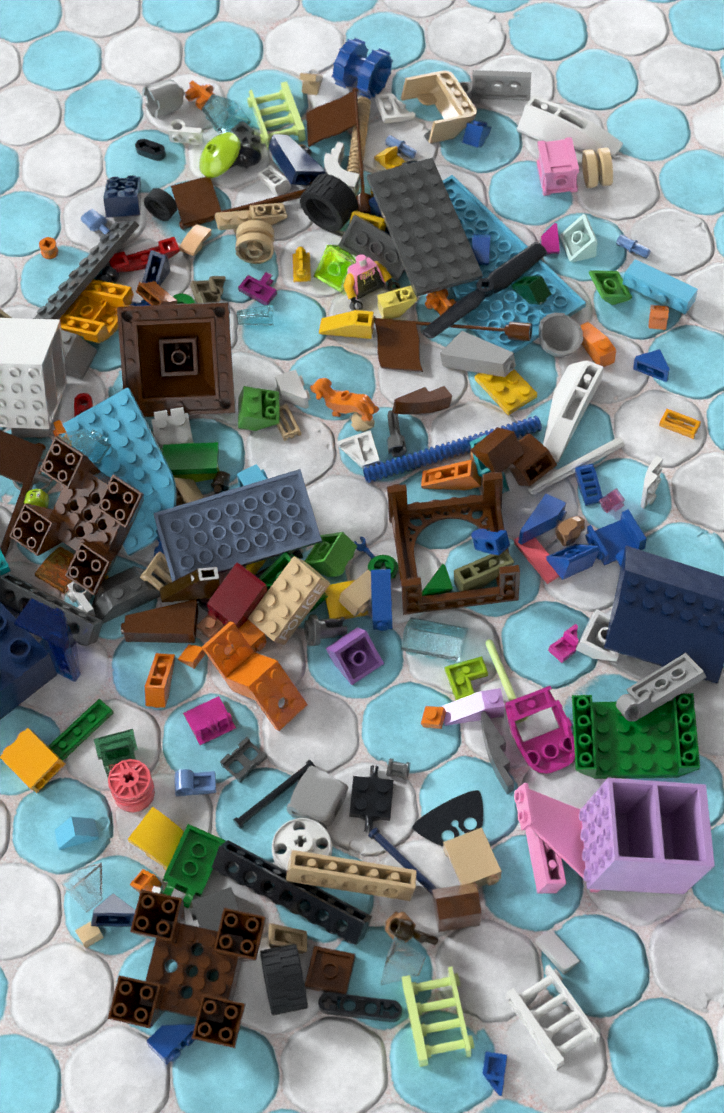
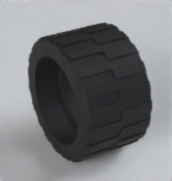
M319 174L300 196L301 208L305 215L315 225L327 231H340L351 218L352 212L358 209V200L353 190L341 179L329 174Z
M296 944L261 950L260 957L271 1015L307 1009L308 1002Z

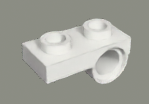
M180 119L173 120L168 128L170 142L203 145L202 128L186 127L185 122Z
M74 581L68 584L69 593L67 595L71 602H76L77 608L95 617L94 609L89 603L92 594Z

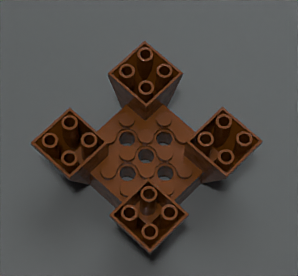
M55 436L40 471L64 487L53 509L24 503L9 537L36 556L64 542L76 551L65 576L92 595H96L111 570L142 506L144 494L115 474H112L111 478L108 477L86 455Z
M141 889L130 932L155 941L146 980L118 976L108 1019L151 1029L165 1011L196 1018L192 1039L235 1048L246 1004L233 1001L242 961H256L266 917L224 908L218 931L187 925L182 898ZM202 945L204 948L203 953L196 956V947ZM173 962H177V970L175 972L170 973V964ZM192 967H198V974L195 977H190L189 975ZM214 971H218V980L215 982H211V973ZM188 988H192L193 995L190 998L185 999V990Z

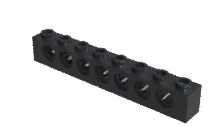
M229 840L220 845L211 868L217 870L219 874L232 878L239 885L246 886L256 894L271 899L273 903L288 908L290 912L301 915L310 923L325 928L327 932L344 938L350 944L357 945L365 937L372 919L371 915L316 886L286 881V870Z

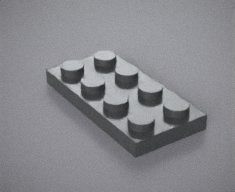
M354 215L338 246L355 257L365 255L366 258L378 261L386 267L394 280L399 281L405 269L391 235L361 217Z

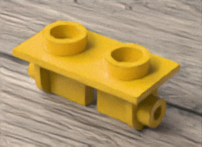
M299 246L295 253H292L293 282L311 281L310 252L306 253L304 247Z

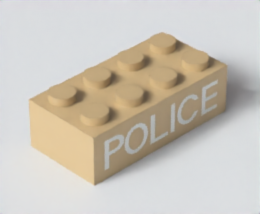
M294 556L247 619L272 641L285 645L328 588L330 582L305 561Z

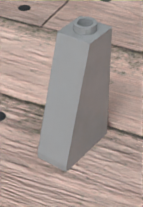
M461 331L440 352L442 365L447 368L506 377L516 366L513 352L464 331Z

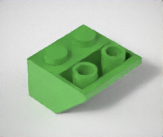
M243 386L238 397V428L258 431L279 424V391Z

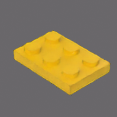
M515 369L510 371L506 377L483 373L475 375V381L508 416L537 398V392Z

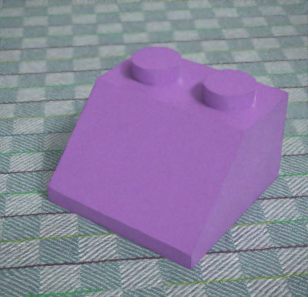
M358 627L325 648L334 665L351 685L384 664L367 631Z

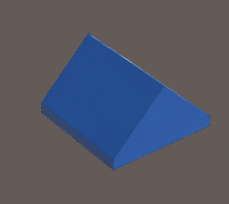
M574 544L546 556V560L561 579L564 580L593 567L599 552V546Z

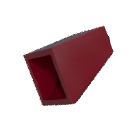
M237 562L208 601V614L214 620L218 619L222 622L223 626L231 621L239 629L248 620L247 618L267 593L266 584Z

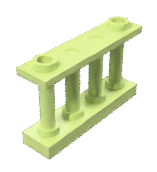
M287 81L281 83V90L279 92L257 98L254 97L252 90H249L248 106L253 109L261 132V143L265 144L267 150H269V141L273 134L294 135L298 137L299 142L306 140L305 128ZM277 99L285 101L281 105L261 110L257 106V104ZM281 111L289 112L288 116L263 122L261 117ZM293 123L292 128L267 134L266 128Z
M448 967L449 977L421 983L411 982L410 975L402 977V986L419 1067L427 1066L428 1058L434 1054L465 1048L466 1056L471 1057V1049H474L472 1035L468 1036L457 990V986H460L458 973L454 974L453 967ZM451 986L453 998L424 1004L416 1003L414 995H417L418 992ZM456 1007L457 1019L428 1025L420 1024L419 1016L424 1012ZM458 1027L461 1029L462 1040L433 1046L425 1045L423 1037L427 1036L428 1033Z

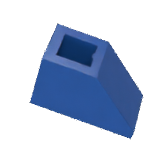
M473 120L472 123H467L462 143L474 147H482L492 127L487 126L488 123L481 120Z
M193 1024L162 1025L146 1042L149 1048L165 1064H168L170 1061L174 1062L181 1055V1050L186 1045L190 1046L196 1040L192 1039L195 1026Z

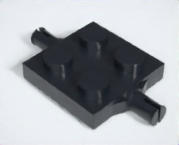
M374 765L370 766V776L368 777L353 776L349 817L365 820L364 832L368 833V825L369 833L373 830V821H390L394 780L379 778V767L375 765V773L373 772Z

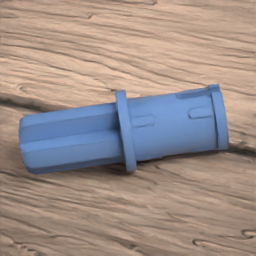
M392 135L386 138L385 145L389 147L397 146L399 154L403 153L412 159L417 154V151L406 145L405 141H400Z
M622 234L616 241V245L629 250V253L634 252L644 258H648L651 252L648 248L638 244L637 240L629 239Z

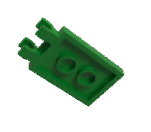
M219 442L163 444V448H160L173 475L217 473Z
M187 824L162 879L167 882L163 894L171 896L174 889L185 893L183 904L185 908L189 909L194 895L201 897L213 870L211 867L220 845L225 843V840Z

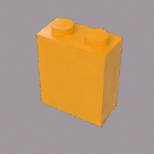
M29 728L19 733L17 739L7 746L0 756L7 766L36 793L65 765L54 751Z

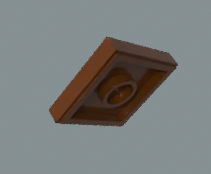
M314 946L305 981V989L325 993L347 994L356 954Z

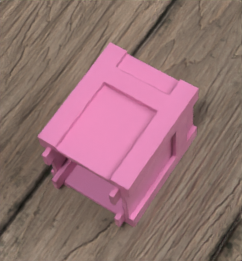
M572 137L548 142L539 141L537 145L539 151L537 169L543 196L562 192H577L579 166Z

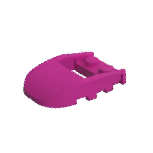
M551 686L505 703L511 735L520 753L532 770L544 774L569 766L575 759L574 736L571 730L572 724L569 717L567 718L559 700L555 701L551 694ZM552 708L559 728L523 742L515 721Z

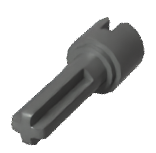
M390 410L387 415L390 436L387 439L388 453H392L393 457H401L407 452L405 437L400 433L398 414H394Z

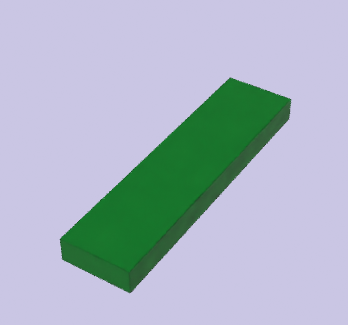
M98 699L60 734L49 747L64 761L114 714L113 710L101 699Z

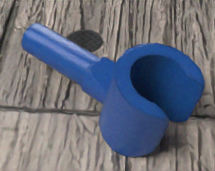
M360 536L361 544L354 541L358 546L356 548L357 551H364L371 559L375 557L367 547L364 537Z

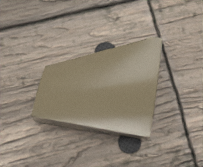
M210 276L209 280L192 281L190 287L195 302L214 303L220 301L223 293V284L226 280L225 276Z

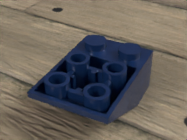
M130 175L126 178L111 177L107 179L103 197L106 218L141 214V177Z

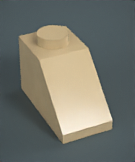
M367 570L340 595L339 602L354 616H357L360 612L363 614L370 607L369 602L372 597L371 572Z

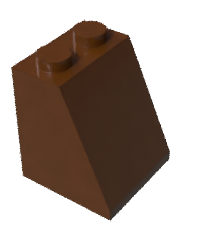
M474 883L432 890L438 932L480 926L482 911L479 892Z

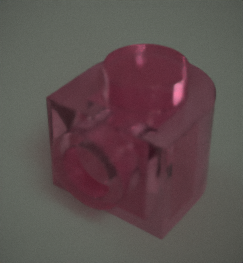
M617 488L599 500L601 508L606 513L613 509L616 512L625 506L623 504L625 499Z

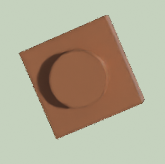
M209 614L196 625L197 629L209 639L224 627L222 622L218 619L214 620Z

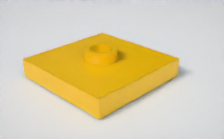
M355 580L331 584L325 590L328 596L325 600L329 619H340L341 617L351 619L368 615L367 610L363 614L360 612L357 616H354L339 602L341 593Z

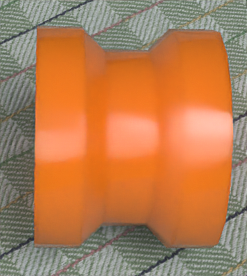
M45 237L39 242L43 258L53 259L58 255L55 239Z

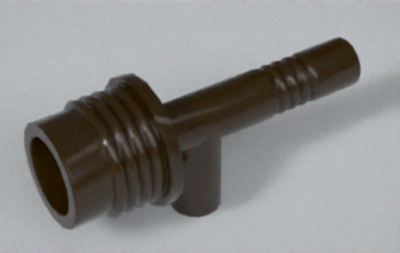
M217 471L211 483L214 495L229 490V473Z
M394 918L389 924L390 934L403 941H408L412 937L420 943L427 942L432 945L438 943L437 937L414 929V923L411 920Z

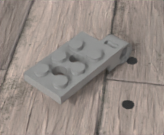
M473 70L472 82L459 83L473 104H480V99L529 101L531 96V72Z
M685 653L627 688L628 694L619 697L616 707L628 721H636L675 696L680 695L693 685L698 684L706 678V675Z

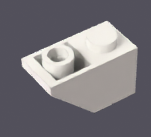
M296 369L275 376L276 386L283 401L305 409L309 408L308 400H310V394L307 389L304 390V380L301 375L298 376Z

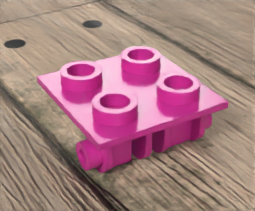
M219 696L183 713L199 745H203L236 729L231 714L227 712Z

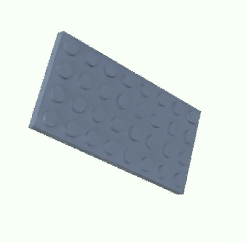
M301 469L153 513L172 582L199 568L217 567L219 574L231 570L237 562L245 566L322 542Z

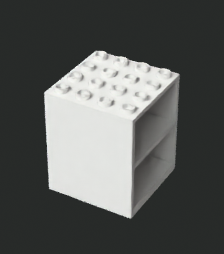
M0 318V427L50 429L67 385L60 320Z

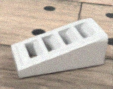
M271 165L257 173V176L276 196L284 195L291 190L287 178Z

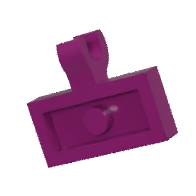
M268 272L263 275L260 281L247 275L238 286L239 292L266 306L277 295V290L270 287L273 280L270 279L272 274Z

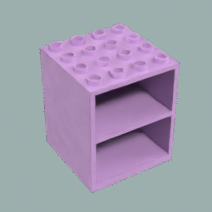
M608 778L579 811V819L582 821L581 840L584 841L582 859L585 861L586 868L584 870V881L587 882V889L684 894L715 866L706 784Z

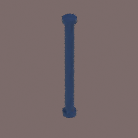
M377 827L371 830L368 837L377 841L402 867L416 870V880L430 894H432L433 889H437L379 833L380 830Z

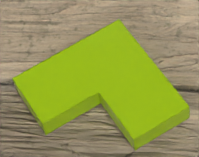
M482 656L444 667L455 701L475 694L471 681L488 676Z

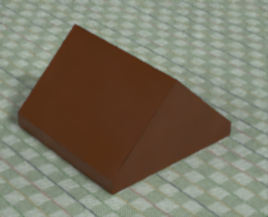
M499 427L470 450L491 472L495 473L503 472L524 454L514 431Z

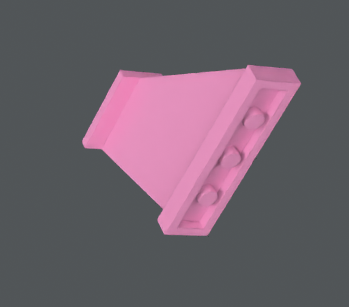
M528 783L522 784L514 791V800L517 804L518 821L520 822L521 830H526L528 827L531 828L584 879V870L586 868L585 861L582 859L584 841L581 840L582 821L579 819L580 809L529 789ZM590 889V892H594V893H597V892L600 891V890H597V889Z

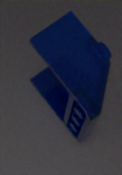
M31 598L15 620L14 625L42 638L39 643L49 653L56 673L76 682L81 675L78 650L65 613L59 608L53 609Z

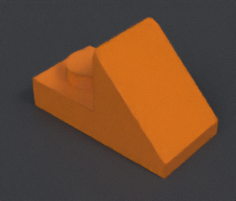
M650 306L648 325L650 329L666 330L669 306Z

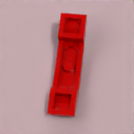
M175 237L158 241L159 246L126 255L125 251L114 254L109 262L111 267L117 272L137 271L146 268L151 250L168 256V259L176 255L180 250Z

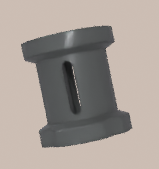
M390 758L386 776L390 777L393 775L407 780L411 763L396 762Z

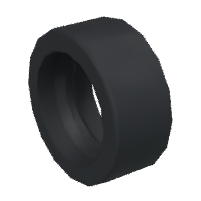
M153 188L144 198L146 209L159 220L168 221L177 211L176 201L163 189Z

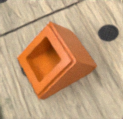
M188 644L178 660L195 669L204 657L205 652L200 646Z
M142 869L129 885L140 893L141 889L152 892L153 886L160 888L162 883L154 874Z

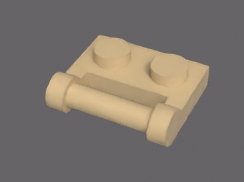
M158 552L147 569L140 576L142 580H147L159 591L164 585L151 575L153 572L167 584L172 582L166 557L162 552Z

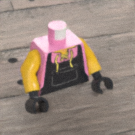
M365 255L356 256V263L348 267L344 289L348 299L351 300L349 308L352 311L356 310L355 304H357L359 309L363 308L362 302L356 301V299L358 300L386 286L385 282L388 283L387 288L389 291H393V284L400 289V285L391 280L392 276L385 266L378 261H373L371 258H366Z

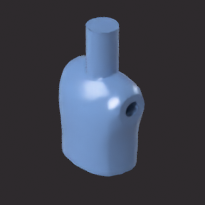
M90 209L82 215L81 221L91 231L100 230L104 234L110 232L105 226L107 224L106 217L94 209Z

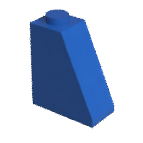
M390 569L371 570L373 630L386 631L393 629Z

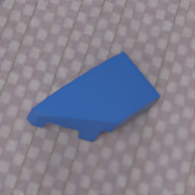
M485 1051L483 1075L498 1096H502L507 1055Z

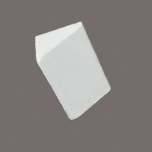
M552 929L536 938L535 944L563 975L580 962Z

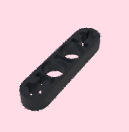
M331 992L322 994L318 1000L321 1012L327 1015L384 1022H396L402 1016V1007L395 1000ZM327 999H331V1003L338 1004V1000H341L340 1010H337V1005L331 1004L329 1008H325V1004L323 1002H327ZM353 1001L356 1007L352 1011H346L343 1008L344 1003ZM367 1004H375L377 1011L373 1014L367 1013L365 1011ZM380 1005H384V1010H390L391 1007H395V1010L398 1012H395L394 1016H390L388 1011H383V1015H380Z

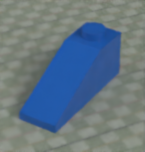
M545 494L520 530L518 543L522 545L555 528L559 521H563L566 517V502Z

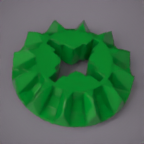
M378 555L370 560L368 564L370 572L371 570H380L383 564H385L386 569H390L391 579L396 577L398 564L393 557Z

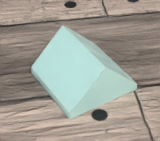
M583 214L559 235L570 262L596 257L597 239L587 215Z

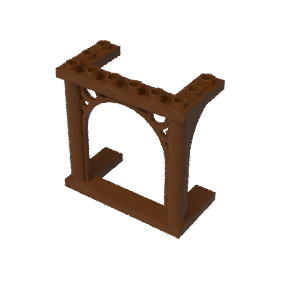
M490 472L482 475V495H470L461 498L452 497L445 500L435 499L421 503H407L406 484L387 486L389 523H392L397 553L403 615L519 600V565L499 567V576L496 578L497 587L422 596L421 577L417 576L414 547L418 536L429 525L440 520L460 519L476 525L479 529H487V531L490 530L497 533L500 530H505L501 511L502 472ZM483 511V515L480 518L474 519L472 517L473 512ZM419 519L422 521V525L415 526L410 520Z

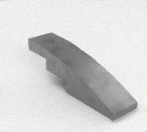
M484 711L481 713V725L488 758L497 779L506 794L514 791V781L508 774V771H510V761L504 754L506 751V741Z

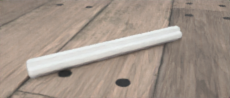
M617 437L539 479L533 485L527 487L529 493L535 495L574 474L576 467L593 464L625 446L624 440L621 437Z

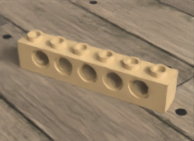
M292 850L287 866L286 881L410 901L416 886V870Z

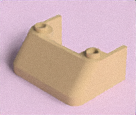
M439 71L405 78L401 95L402 101L417 98L423 105L435 104L444 118L433 121L428 141L430 144L454 139L466 128L467 123H471L475 119L477 109L451 72Z

